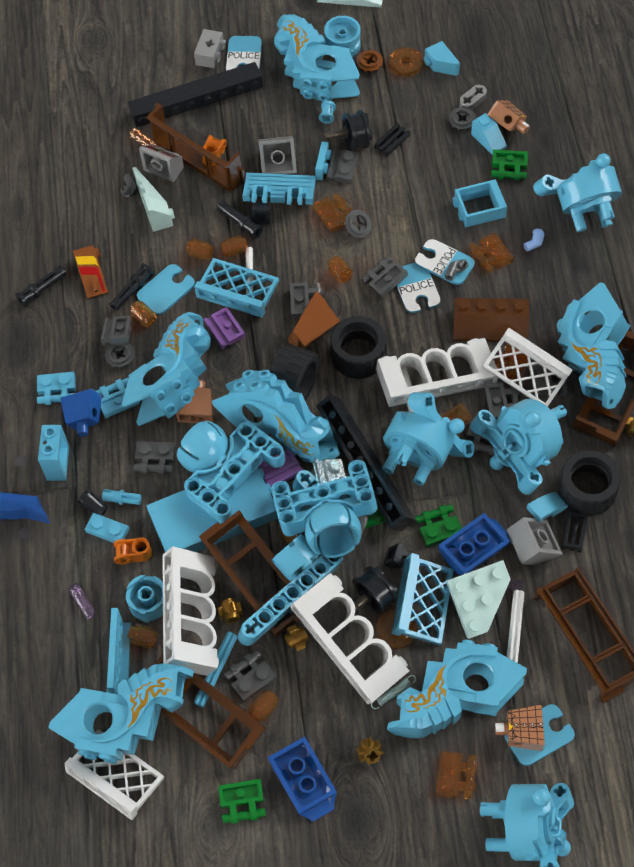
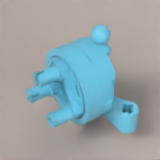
M606 153L599 154L596 160H591L588 166L582 167L578 173L572 174L566 180L558 179L552 175H545L535 182L533 186L535 193L539 196L558 194L563 213L571 214L577 232L587 229L583 216L585 212L595 211L598 213L602 228L613 225L611 219L615 218L610 202L622 195L615 168L609 166L611 159Z
M411 393L408 398V405L413 412L397 411L383 436V441L389 449V456L382 467L384 472L393 474L397 464L406 466L408 463L419 468L413 479V482L419 486L424 485L431 471L442 468L449 454L452 457L470 458L474 454L475 449L472 441L459 439L456 435L464 430V422L459 418L452 420L448 417L442 418L437 413L435 399L431 393Z
M525 399L508 408L503 406L497 420L489 411L480 410L470 423L471 430L475 434L488 439L494 447L493 452L495 455L491 457L489 462L491 468L500 470L504 465L510 467L516 474L519 490L525 495L532 494L542 483V476L536 467L540 465L548 466L551 463L549 460L557 456L564 442L558 419L565 417L567 414L566 409L561 410L564 407L563 405H558L550 410L540 401Z
M557 783L549 792L546 784H513L508 791L506 800H500V803L481 802L480 814L482 817L492 816V819H503L505 824L506 837L486 838V851L509 852L515 861H540V867H560L557 862V856L563 857L570 853L571 845L566 840V832L561 828L562 819L574 806V799L568 785Z

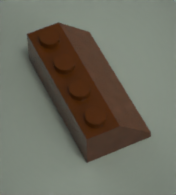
M454 299V341H470L475 338H485L486 342H499L508 328L528 340L529 299Z

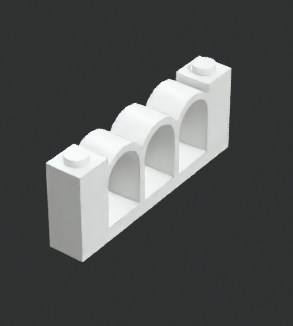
M475 338L467 341V344H454L447 352L439 348H431L422 357L414 353L401 355L398 360L396 356H384L378 359L376 371L389 407L408 403L409 395L413 392L431 393L435 398L484 388V385L495 384L498 381L497 376L482 367L491 354L485 338ZM462 357L466 359L473 374L458 377L451 358ZM492 359L488 365L493 369H497ZM432 361L440 363L444 367L448 379L432 382L426 363ZM410 366L418 370L423 384L407 387L401 368Z
M174 546L163 554V664L184 666L194 670L196 674L205 676L216 670L219 664L217 649L213 648L217 640L216 631L210 624L215 618L216 608L213 601L209 598L215 591V581L213 579L216 573L215 557ZM180 577L195 581L201 588V593L180 588ZM181 603L195 606L200 611L202 619L182 615ZM181 629L197 633L203 645L181 641Z
M330 573L289 607L364 701L370 704L409 672L408 664L401 656H392V650L384 640L373 639L374 630L371 622L365 617L354 616L355 604L347 594L340 593L344 589L341 586L342 582L336 575L333 576ZM330 600H339L347 609L346 618L327 634L313 614ZM348 623H358L365 631L364 641L349 655L345 656L331 637ZM368 645L377 646L383 653V662L372 674L363 679L350 660Z

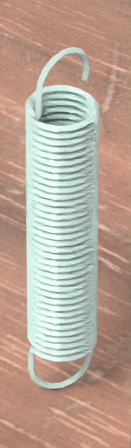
M409 677L378 697L376 700L379 705L383 706V704L410 687Z

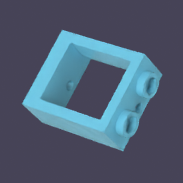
M496 179L455 189V196L452 198L455 208H458L459 220L463 221L465 228L506 217L507 205ZM487 195L490 196L494 208L471 214L467 213L463 201Z
M42 425L38 455L40 466L47 481H66L69 444L61 425Z

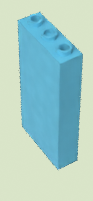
M257 467L227 499L231 504L233 514L240 510L253 529L278 519L275 503L271 496V486L269 483L266 484L263 479L265 474L262 467ZM233 471L231 474H237L239 471ZM194 487L190 491H195L198 487ZM185 490L146 505L165 552L173 546L193 552L207 548L199 536L218 521L192 502ZM209 498V499L205 500V502H210V501H212L213 499H212V498ZM224 509L221 510L219 513L223 514L226 513L228 510ZM237 524L213 544L215 545L242 534L244 531Z

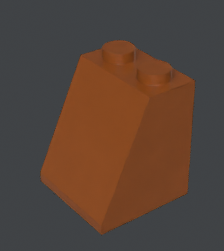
M318 291L312 296L287 339L288 343L306 349L331 332L336 327V324L340 322Z

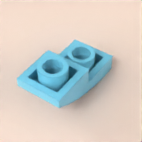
M552 492L532 501L527 505L526 509L538 522H541L550 515L554 517L568 508V505L556 492Z

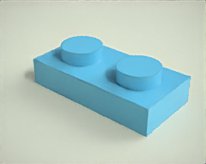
M321 142L315 168L316 180L323 181L324 174L328 172L327 160L331 159L332 150H329V142Z
M93 513L85 527V531L114 543L116 540L125 539L129 526Z

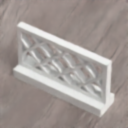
M510 328L507 329L482 366L528 398L540 401L547 407L572 372L571 368ZM504 341L511 345L512 353L502 354L501 345ZM513 355L515 366L504 367L503 357ZM516 355H526L528 363L518 365ZM500 358L502 368L493 369L488 364L492 359ZM532 365H541L544 374L534 376ZM529 366L531 376L520 378L519 368ZM516 368L518 379H508L505 370ZM556 375L561 380L558 385L550 386L548 376ZM545 377L547 387L537 389L534 378ZM532 379L534 389L528 391L523 389L521 381ZM548 390L549 398L546 403L538 398L537 391Z
M97 729V731H96L95 733H96V734H102V733H104V732H102L101 730ZM77 752L73 758L70 757L65 762L66 773L130 820L135 818L139 808L164 779L161 773L136 755L124 753L123 760H117V764L107 762L95 763V760H92L93 763L82 764L78 761L82 755H79ZM135 762L139 765V771L126 772V763ZM123 764L124 773L111 775V765ZM108 766L109 775L99 776L96 774V767ZM151 774L157 778L152 784L143 785L142 775ZM140 776L141 785L128 787L127 777ZM125 778L126 787L115 788L112 785V779ZM141 790L142 797L137 803L129 798V791Z

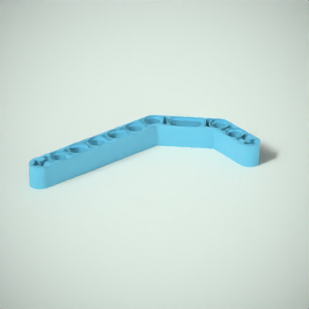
M301 470L297 473L292 488L294 491L322 483L309 471ZM322 555L242 624L238 633L239 642L245 646L255 643L292 610L289 607L327 575L333 574L342 562L343 556L333 558L336 562ZM302 581L308 583L309 586L304 585ZM288 593L293 594L295 598L290 597ZM273 606H278L281 610H276ZM259 618L265 619L267 623L261 622Z

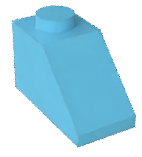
M443 41L425 49L424 62L434 72L459 75L460 62Z
M486 113L472 121L471 135L492 155L493 150H503L507 147L497 123Z

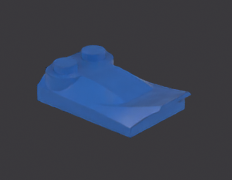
M0 492V521L2 519L27 518L50 524L38 496Z
M483 513L439 544L438 550L447 564L456 574L461 576L474 571L510 543L509 534L495 519H490Z
M305 736L268 757L273 771L279 778L299 815L313 822L334 810L337 791Z

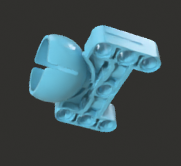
M206 420L199 422L186 433L181 441L182 447H179L177 450V459L186 470L193 473L184 483L188 498L220 523H223L233 515L231 504L227 499L263 461L274 468L281 467L285 463L283 447L250 422L239 424L230 435V439H228L224 430L219 425ZM274 454H279L278 457H272ZM233 471H239L237 474H231ZM198 487L197 490L190 491L192 488ZM209 498H212V499H213V500L210 501V502H205V500H207V499H209ZM221 510H228L226 513H219Z
M354 460L348 466L350 476L294 492L290 491L289 485L285 481L274 483L271 490L283 534L294 536L305 532V538L310 549L316 555L321 554L326 558L340 557L351 552L359 544L362 535L361 523L358 517L371 515L377 510L375 494L366 464L362 460Z

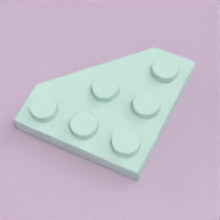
M504 560L446 581L467 639L488 632L510 582V576Z

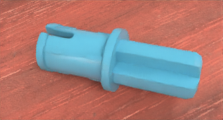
M104 489L102 501L119 503V505H123V503L140 505L142 495L126 493L124 490Z

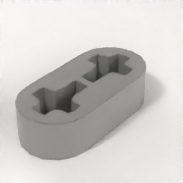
M475 85L460 97L459 106L471 110L477 107L486 99L487 89L485 86Z

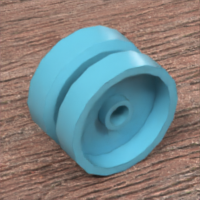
M337 16L331 18L324 27L325 45L350 48L349 52L354 57L361 48L360 25L358 21L349 16Z

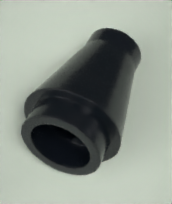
M84 491L78 500L81 508L101 516L108 509L92 491Z

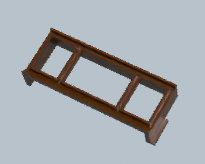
M159 103L155 104V109L146 117L150 120L153 144L169 152L182 156L183 163L229 192H232L240 183H245V171L241 167L239 153H236L228 162H225L166 125L162 105ZM202 155L205 157L206 165L202 162Z
M627 331L622 341L618 344L620 351L623 347L634 352V332ZM624 368L626 376L634 379V371ZM634 393L622 416L595 405L596 399L587 397L579 415L575 419L572 429L583 431L613 445L615 448L634 409ZM592 410L618 422L619 424L615 432L586 420L590 411Z
M240 510L222 524H219V522L215 523L199 536L256 611L279 591L260 605L231 566L257 547L286 585L291 582L271 561L275 555L245 519ZM239 524L252 542L226 561L213 543ZM294 613L278 627L275 624L270 630L278 637V635L295 622L300 621V619Z
M579 567L557 580L537 588L535 599L543 600L601 690L599 698L604 704L624 693V687L634 682V671L609 684L596 663L621 650L634 670V650ZM575 581L584 597L560 609L550 593ZM588 602L616 643V645L594 657H591L564 616Z
M163 653L155 664H163ZM193 673V677L187 678L184 682L183 695L191 684L194 683L231 713L213 739L210 740L178 713H171L164 708H161V713L225 765L236 770L244 756L267 728L200 675ZM236 718H238L251 728L252 732L236 754L231 757L217 744Z

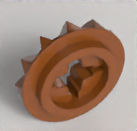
M366 50L357 56L356 64L359 70L363 69L364 72L370 71L372 73L374 70L378 71L382 67L383 57L377 51Z

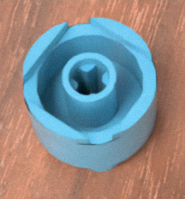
M300 534L271 561L291 581L319 555H316L310 549L306 538Z
M140 575L128 584L126 601L134 617L149 623L163 615V582L158 577Z

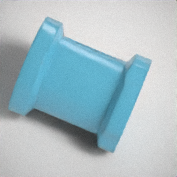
M323 101L321 103L322 112L319 115V120L322 123L330 124L334 121L333 112L336 110V106L332 101Z

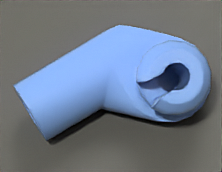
M536 228L533 230L532 240L523 244L526 251L542 245L544 239L542 229Z

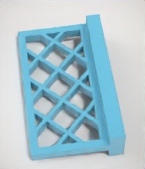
M213 258L201 281H197L194 288L197 298L263 318L265 307L279 283V278ZM215 265L221 266L224 269L215 273L213 271ZM237 271L240 275L231 278L229 273ZM226 274L228 279L219 282L217 277ZM254 276L256 280L247 283L245 278ZM213 278L216 281V283L212 285L206 284L207 280ZM243 279L244 284L235 287L233 282ZM265 281L273 282L270 286L265 288L262 285V282ZM229 283L232 286V288L229 290L221 288V286H224ZM259 284L261 289L252 292L250 287ZM247 288L249 292L248 294L241 295L237 291ZM262 293L265 296L263 301L255 299L254 297Z
M413 553L404 560L392 628L393 635L400 636L403 634L440 646L442 644L450 591L446 581L441 583L435 573L439 571L446 573L447 581L452 579L453 569L419 559V555ZM419 565L426 567L430 574L422 577L419 572ZM430 576H432L437 584L433 589H430L425 581ZM420 582L426 590V593L421 596L415 589L416 584ZM438 588L443 594V600L439 602L433 594V591ZM426 595H429L434 603L429 608L421 599ZM418 601L423 609L419 614H416L412 608L413 603ZM434 607L440 612V618L436 621L429 611ZM424 613L431 622L426 627L418 618ZM412 620H415L420 628L418 632L408 630L409 623ZM433 625L437 631V638L430 637L426 629Z
M111 608L107 693L119 695L118 684L124 678L129 679L132 630L131 623H123L118 608Z

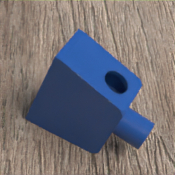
M91 388L61 397L65 423L74 430H77L78 436H87L88 427L99 423L102 395Z

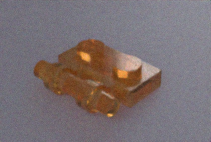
M338 193L332 196L333 201L326 197L313 204L314 211L331 233L345 226V217L353 211L351 207L347 206L346 200L340 197Z
M495 232L480 239V246H477L475 242L469 245L472 255L478 258L481 267L486 269L488 273L494 270L492 266L494 264L500 269L514 262L513 255Z
M441 751L436 795L457 798L458 790H464V798L472 799L473 791L476 790L474 780L475 773L478 772L477 756L469 755L468 763L462 762V754ZM460 771L467 772L465 782L459 781Z

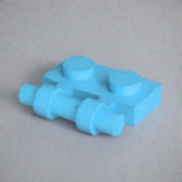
M74 372L37 375L38 395H44L37 397L38 404L52 405L54 402H61V397L75 394H68V392L76 391Z
M128 378L118 379L115 383L106 387L105 385L99 387L100 389L96 391L103 396L101 411L105 418L140 404V401L125 408L122 405Z

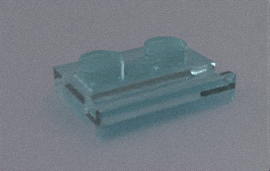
M315 459L313 462L318 485L346 477L342 459H323V461Z

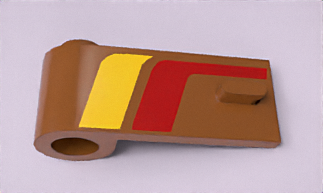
M94 245L73 250L87 299L107 294L108 289L98 258L101 257L98 247L94 248Z

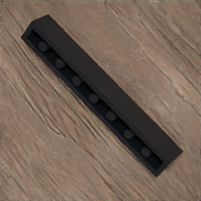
M252 62L128 101L129 111L137 128L150 123V120L146 117L155 109L156 103L162 105L164 118H168L262 88V75L256 62Z
M331 394L327 396L316 407L323 418L329 421L332 433L349 461L362 460L366 464L377 507L390 528L400 532L403 531L416 519L388 474L382 469V464L343 401Z

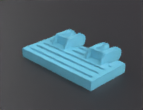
M246 173L242 195L243 201L251 200L252 203H256L258 196L262 197L263 203H267L268 197H270L271 203H285L287 198V204L291 205L292 198H297L298 205H302L303 199H305V204L313 205L316 176Z

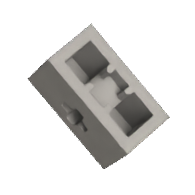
M203 29L194 52L196 65L215 69L217 62L221 58V50L225 48L226 41L223 40V32Z

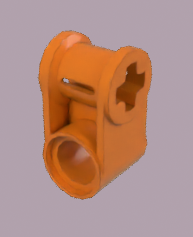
M209 135L203 148L220 158L225 151L227 140H220ZM202 155V162L206 165L205 157Z
M145 538L119 539L114 541V547L116 548L114 562L116 564L145 562L151 559L153 555L152 548ZM146 547L143 552H138L139 549Z

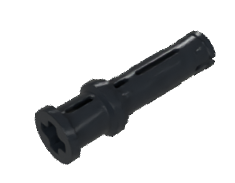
M224 200L217 204V210L238 224L240 230L246 231L252 239H257L262 234L263 226L254 223L251 217L243 216Z
M142 263L141 268L136 274L131 275L129 283L109 303L112 309L118 311L138 288L143 287L145 281L154 275V271L148 265Z
M60 265L35 284H29L25 290L20 293L17 292L15 296L19 303L26 307L27 303L34 298H39L42 291L66 276L67 273Z

